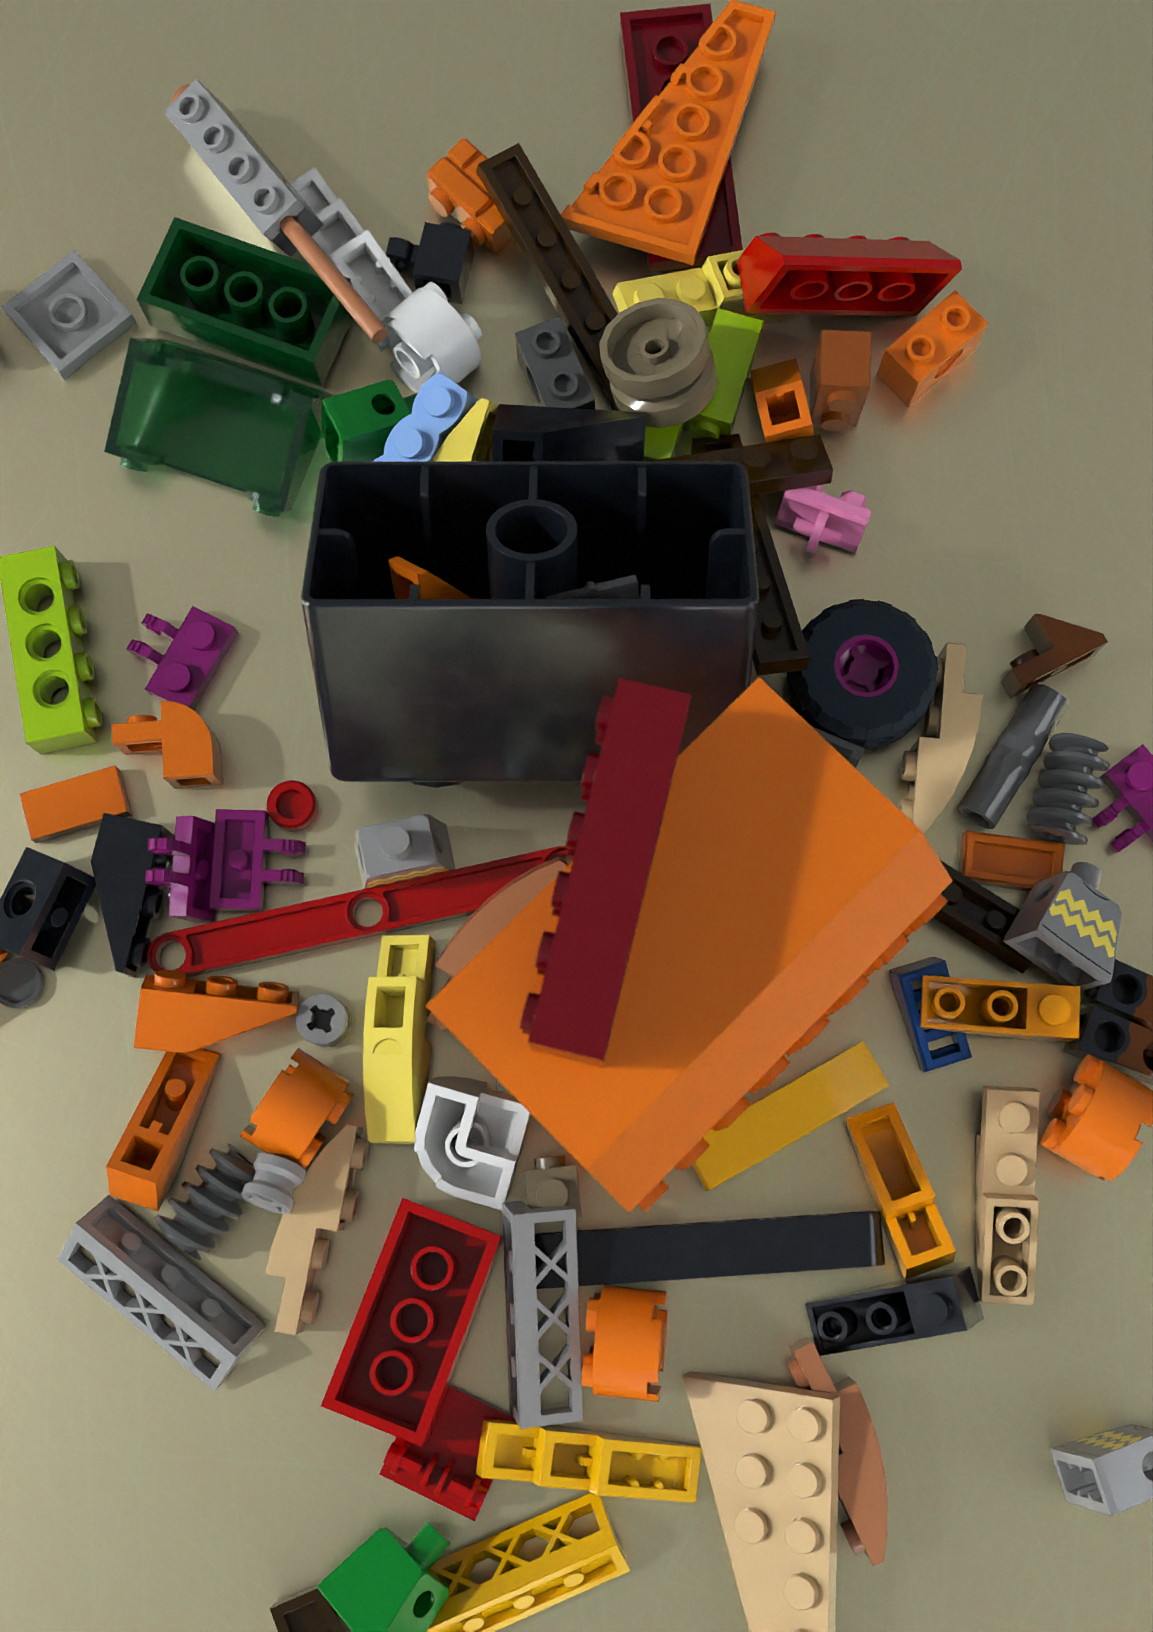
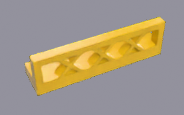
M592 1492L437 1560L431 1569L443 1582L450 1584L449 1594L426 1632H495L629 1572L627 1560L613 1532L602 1497ZM594 1511L600 1531L580 1540L567 1535L575 1519ZM537 1536L549 1541L542 1557L531 1562L518 1558L526 1541ZM488 1558L500 1562L492 1579L481 1584L468 1580L476 1563Z

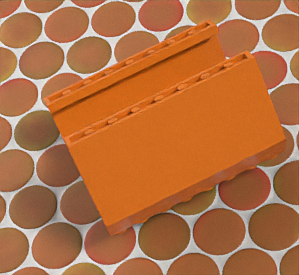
M758 677L678 756L603 1068L533 1051L528 1043L529 1035L523 1034V1029H520L528 992L540 994L544 979L543 975L537 974L538 968L535 967L543 932L555 933L559 919L557 916H552L553 907H550L557 876L425 1006L628 1213L636 1205L646 1212L668 1190L669 1186L662 1180L673 1167L677 1170H687L709 1148L710 1145L702 1137L711 1128L715 1132L720 1129H727L748 1108L750 1103L743 1095L747 1091L753 1094L759 1089L762 1090L765 1086L768 1087L787 1068L791 1062L783 1054L785 1053L789 1057L798 1049L801 1050L805 1045H809L831 1022L827 1017L830 1014L832 1015L837 1009L840 1010L844 1005L850 1003L870 982L867 976L869 977L875 970L878 971L884 964L886 965L909 942L907 937L936 915L948 902L941 892L953 880L922 831ZM573 860L562 871L570 873Z

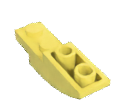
M745 250L708 256L700 268L617 283L612 295L618 310L622 312L638 302L664 298L677 299L693 306L704 319L706 326L713 324L717 308L744 314L746 310L737 260Z
M430 935L382 936L377 977L368 978L363 1040V1091L367 1138L372 1144L415 1143V1131L426 1093L431 1043L425 1039L426 1018L428 1014V1008L425 1005L429 1002L436 941Z

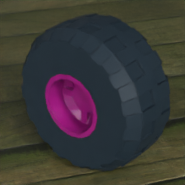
M853 599L824 609L821 614L811 619L804 627L802 633L810 655L807 670L787 672L786 680L788 682V696L791 706L810 726L865 748V750H876L886 747L890 743L898 739L900 740L915 728L932 703L937 688L936 682L939 670L932 641L926 631L918 625L916 619L907 612H903L892 606V604L883 601Z

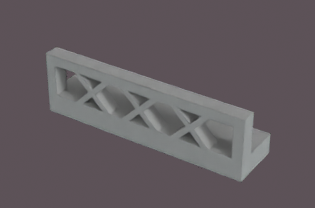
M110 1195L106 1196L75 1223L57 1258L59 1262L214 1392L224 1382L237 1360L255 1342L266 1327V1324ZM81 1245L94 1255L97 1265L91 1263L78 1252ZM121 1281H125L134 1289L137 1298H133L123 1289ZM160 1314H164L174 1322L177 1331H173L165 1325ZM200 1348H205L221 1362L218 1368L202 1356Z
M523 1201L502 1202L509 1410L520 1429L583 1421L576 1208L572 1205L530 1209ZM562 1221L563 1239L547 1256L535 1245L534 1223ZM535 1254L541 1260H543V1263L537 1268V1270ZM562 1256L564 1259V1270L556 1264ZM553 1269L564 1279L565 1292L549 1309L537 1299V1285ZM537 1308L545 1314L539 1322ZM564 1309L566 1323L558 1317ZM554 1322L566 1332V1346L551 1362L539 1352V1338ZM539 1361L547 1367L541 1375ZM566 1362L568 1376L560 1370ZM556 1375L568 1386L569 1406L541 1410L540 1393Z

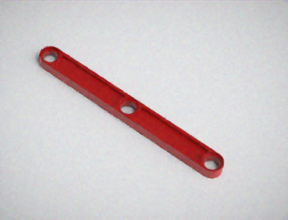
M553 847L167 932L157 936L151 942L147 952V960L154 972L166 970L160 963L161 950L167 944L178 942L184 947L186 958L184 963L174 971L182 972L188 978L469 916L490 896L513 879L556 857H567L568 847ZM373 899L378 901L383 909L380 921L371 927L359 925L355 918L357 906L365 900Z

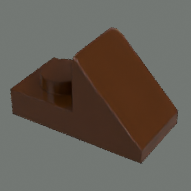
M1034 614L1024 629L1036 649H1032L1011 661L1009 664L1012 669L1001 681V684L1011 699L1029 690L1033 684H1040L1095 656L1108 641L1103 633L1046 615Z

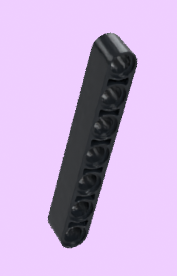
M880 1211L577 1231L578 1286L885 1265ZM563 1232L535 1233V1245L547 1256L563 1239ZM535 1254L537 1270V1268L543 1263V1260H541ZM562 1256L556 1264L564 1270V1259ZM551 1269L537 1285V1289L563 1288L564 1279Z

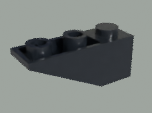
M499 404L493 426V461H644L646 413Z
M104 813L92 854L91 865L115 971L136 978L138 968H143L148 961L147 952L151 939L147 938L150 922L152 918L156 919L159 916L164 899V892L162 889H159L160 886L145 883L146 870L154 868L170 870L173 865V856L157 855L148 851V839H172L174 834L159 824Z
M970 1266L920 1275L907 1280H899L805 1304L819 1356L967 1331L984 1319Z

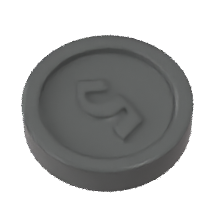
M11 958L0 964V1003L11 1008H25L33 1004L40 997L44 987V977L40 968L35 963L24 958Z

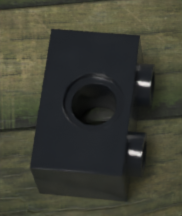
M26 847L0 898V948L54 971L96 887L95 878L65 862Z

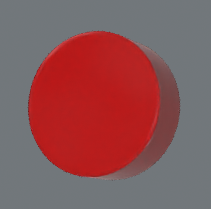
M288 780L276 785L267 798V812L271 820L279 828L289 832H297L306 829L314 822L318 814V801L313 791L306 784L300 781Z

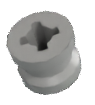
M315 994L307 998L299 1006L296 1014V1026L299 1034L306 1041L320 1047H333L340 1044L348 1036L352 1027V1017L348 1008L337 998L327 994Z
M268 1153L257 1154L253 1163L256 1171L251 1182L244 1185L241 1196L246 1201L262 1209L279 1214H290L295 1204L292 1194L295 1187L303 1183L306 1170L295 1162Z

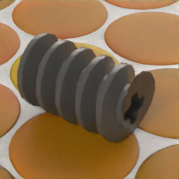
M1058 733L1049 740L1048 744L1052 752L1048 753L1043 760L1047 771L1041 772L1037 780L1042 789L1036 790L1033 794L1032 801L1036 808L1030 809L1026 818L1028 823L1032 825L1029 827V830L1044 839L1063 844L1085 845L1088 842V838L1075 830L1076 826L1093 825L1094 820L1082 813L1081 810L1082 808L1098 807V799L1087 794V789H1102L1105 783L1103 780L1092 775V772L1109 770V762L1098 757V752H1106L1109 748L1106 744L1087 736L1073 733Z
M228 1144L230 1150L227 1153L214 1148L210 1149L209 1154L216 1164L214 1169L199 1164L196 1166L195 1169L203 1181L200 1186L187 1181L181 1184L189 1197L187 1202L170 1198L167 1201L175 1213L173 1219L159 1214L154 1217L159 1228L170 1241L198 1260H201V1257L197 1250L209 1253L216 1247L210 1233L223 1236L229 1231V1225L223 1215L238 1219L243 1214L242 1208L236 1199L246 1201L241 1196L242 1190L246 1183L253 1180L256 1172L253 1166L254 1161L231 1144Z

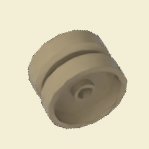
M664 298L638 302L620 312L606 326L599 343L600 357L605 374L610 380V388L615 404L620 411L646 413V427L664 428L681 424L698 415L713 399L718 385L716 365L712 350L710 349L705 321L693 306L677 299Z

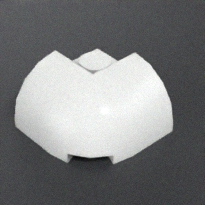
M454 1076L436 1077L430 1080L415 1131L414 1152L418 1154L422 1169L435 1182V1188L453 1197L502 1211V1202H506L513 1182L531 1113L513 1095L486 1088L487 1082Z

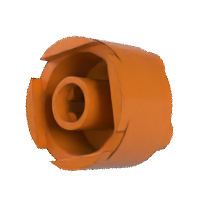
M298 1048L291 1056V1059L299 1065L295 1068L289 1064L285 1071L281 1070L248 1120L256 1125L257 1128L249 1124L243 1129L240 1137L265 1153L286 1158L306 1169L326 1139L324 1135L318 1132L325 1120L334 1125L353 1098L354 1093L346 1089L351 1081Z
M1088 1054L1079 1064L1073 1078L1075 1082L1069 1091L1060 1088L1050 1101L1046 1114L1054 1119L1046 1127L1040 1144L1090 1175L1103 1181L1105 1179L1112 1181L1126 1169L1143 1143L1136 1139L1141 1123L1149 1127L1153 1124V1090L1108 1063Z
M603 1285L601 1293H594V1298H589L586 1331L595 1332L594 1347L590 1346L589 1353L584 1354L582 1386L592 1387L593 1395L659 1402L661 1386L651 1385V1383L658 1384L659 1371L663 1372L668 1311L657 1310V1306L665 1305L668 1300L667 1291Z

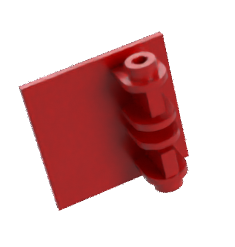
M448 1386L428 1441L420 1447L396 1437L388 1449L379 1475L475 1521L493 1479L481 1478L476 1474L483 1418L515 1422L516 1420L513 1416L452 1386Z

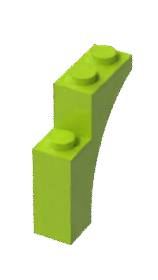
M717 308L708 334L718 378V385L713 399L698 415L681 424L664 428L646 427L644 461L675 457L683 430L691 432L695 438L712 437L718 439L720 435L731 434L758 348L763 320Z

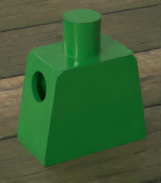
M385 380L323 399L321 444L330 461H374L376 458L384 455V447L389 434L399 421L412 414V407L417 393L403 398L395 382Z
M428 1520L409 1543H406L386 1527L378 1529L322 1580L317 1589L352 1632H426L449 1594V1588L434 1573L431 1567L451 1542Z

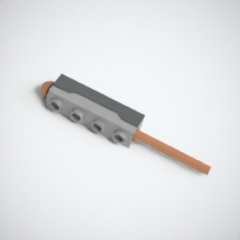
M197 78L191 84L179 87L173 94L172 104L164 113L264 236L289 257H292L299 251L373 343L377 344L385 340L388 336V329L312 238L324 225L323 222L230 110Z

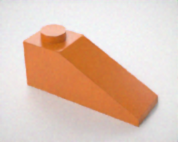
M204 1048L186 1054L166 1051L106 1165L111 1196L157 1212L159 1211L183 1161L220 1061L219 1053Z

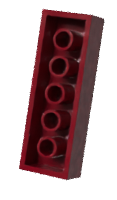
M623 678L618 680L615 696L603 694L595 730H597L595 744L602 745L600 754L588 753L580 788H583L581 800L588 802L585 813L573 812L566 840V847H568L567 858L573 859L571 871L568 873L559 870L550 907H553L552 916L559 917L555 933L543 932L535 964V967L538 968L537 974L544 976L540 994L528 992L520 1023V1029H523L522 1033L529 1035L528 1043L533 1051L603 1068L685 730L691 694Z

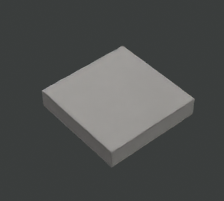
M75 250L1 306L11 321L64 380L137 323L132 313Z

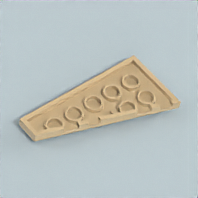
M692 1371L683 1375L750 1632H835L840 1395Z

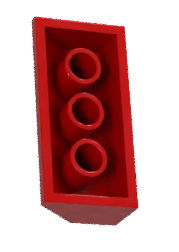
M765 233L755 236L737 260L746 313L917 316L962 270L960 259L930 241H911L906 237L878 240L867 239L861 235L848 238H824L820 234H811L804 237H781L777 233Z

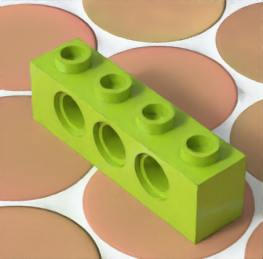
M55 545L0 556V581L26 744L39 754H46L98 743L96 727L102 726V715L97 699L95 697L91 698L88 681L94 680L95 674L88 651L83 652L81 635L87 633V624L81 606H76L73 590L80 587L75 563L73 560H67ZM54 596L53 603L48 609L37 612L38 603L43 598ZM61 641L59 652L52 657L44 658L46 647L52 642ZM68 686L69 693L66 699L59 704L52 705L51 698L53 693L61 687Z

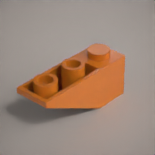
M159 970L155 972V975L146 974L140 988L133 1048L189 1053L296 1014L298 992L289 991L287 985L278 982H261L258 984V987L237 985L238 981L236 979L226 976H210L207 978V981L186 979V974L174 970Z

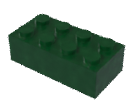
M174 217L136 299L152 327L323 387L353 318L309 264ZM345 277L348 280V282L352 285L351 279Z

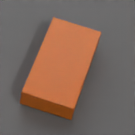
M115 765L20 793L30 838L35 843L99 825L104 813L121 817L131 815L120 769Z
M965 830L962 833L958 871L980 885L1031 892L1033 886L1039 881L1063 872L1065 844Z

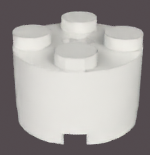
M433 282L427 283L423 288H418L380 320L388 329V336L382 342L377 343L381 352L386 347L389 348L395 357V360L389 364L390 367L414 393H418L424 383L439 372L458 384L481 363V351L476 341L482 336L479 325L469 314L462 313L460 315L448 303L447 297L441 288Z

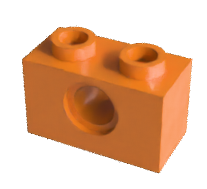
M955 290L885 349L876 375L910 407L977 349L988 326V322Z

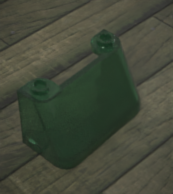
M130 337L104 452L121 457L119 464L129 469L148 472L149 465H166L246 492L245 497L254 502L253 510L265 515L280 517L281 512L292 510L322 435V400L334 395L178 342L159 338Z

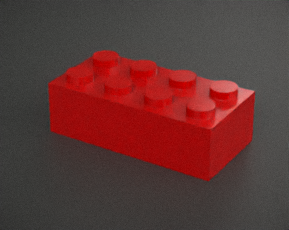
M402 1198L321 1407L422 1447L428 1441L503 1243V1237Z

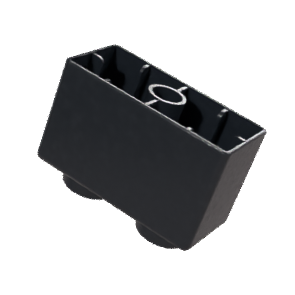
M735 461L330 462L324 465L319 472L301 602L329 769L332 776L343 782H411L414 785L433 788L459 785L463 782H581L588 753L600 754L602 745L595 744L597 735L595 726L603 694L615 696L619 678L692 695L679 756L751 683L759 591L747 468ZM398 556L430 572L472 599H422L420 584L410 585L409 599H395L388 560Z

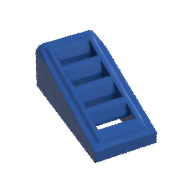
M929 957L890 969L889 975L921 1070L927 1072L972 1058L966 1033L937 1029L924 1030L920 1027L921 1009L918 1010L916 1002L921 1001L922 987L913 990L911 982L922 979L923 975L950 977L946 960L938 957ZM951 1035L954 1044L929 1050L928 1042Z

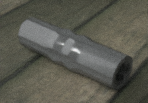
M1033 684L957 807L959 812L968 820L987 829H994L1019 787L1028 777L1033 764L1040 757L1045 744L1069 706L1067 699L1062 694L1042 684Z

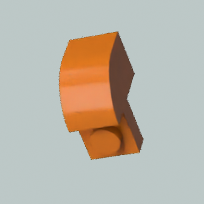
M161 701V720H157V717L152 715H134L127 718V723L112 724V744L125 755L162 752L163 779L174 789L223 785V761L219 740L201 716L188 706L173 701Z

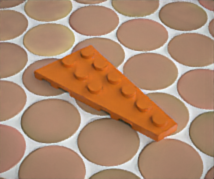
M731 0L700 38L699 46L684 64L680 63L672 73L669 84L659 96L655 95L613 147V154L598 173L594 172L586 181L583 192L571 206L567 205L560 214L569 230L694 265L774 26L776 11L736 0Z

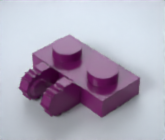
M194 606L191 607L179 629L147 613L141 624L151 633L158 636L161 635L172 642L164 655L146 643L133 639L126 648L136 657L157 667L145 690L162 701L181 703L195 710L236 638L238 631L234 626Z
M1142 744L1100 776L1117 800L1092 818L1098 828L1102 825L1106 826L1117 818L1118 813L1123 809H1126L1137 822L1132 828L1125 829L1115 837L1111 844L1117 852L1126 848L1144 833L1153 842V755Z
M216 809L209 908L213 911L262 912L265 884L280 886L302 885L304 883V873L295 869L267 870L266 854L290 857L303 855L306 849V842L290 839H267L269 815L265 810Z
M176 816L175 834L172 839H148V851L157 855L173 856L172 871L166 868H154L146 870L145 883L169 887L170 917L195 923L214 922L215 911L209 908L214 822L196 816Z

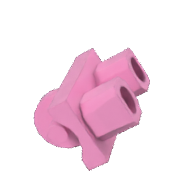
M823 484L785 491L774 524L810 537L805 551L815 553L819 541L856 553L872 510L866 508L867 499L865 495L849 490L842 492L839 499L822 493Z

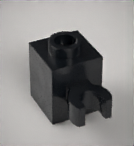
M425 222L420 245H414L412 242L402 238H389L385 255L390 258V262L398 272L409 273L413 271L416 290L423 288L429 282H433L441 288L448 302L463 303L474 257L470 230H464L459 225L449 222L439 225Z

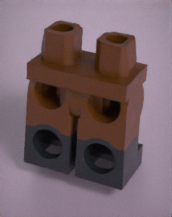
M1115 959L1111 983L1084 991L1080 1004L1087 1007L1080 1009L1079 1039L1065 1043L1062 1052L1081 1059L1090 1054L1131 1077L1153 1085V976Z

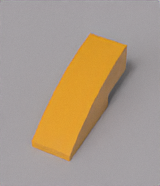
M894 1102L846 1119V1125L876 1210L880 1211L881 1223L904 1279L907 1280L953 1263L956 1250L935 1205L936 1196Z

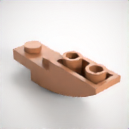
M556 857L530 869L490 896L469 916L437 958L435 966L450 974L444 987L558 875L559 870L562 871L568 865L566 861ZM429 1010L426 1021L444 1031L446 1027Z
M806 1337L788 1346L795 1360L786 1365L797 1388L840 1395L838 1500H840L849 1519L840 1525L855 1556L864 1551L872 1565L876 1566L884 1561L888 1511L885 1471L877 1435L869 1410L857 1383L850 1377H847L833 1384L814 1343Z

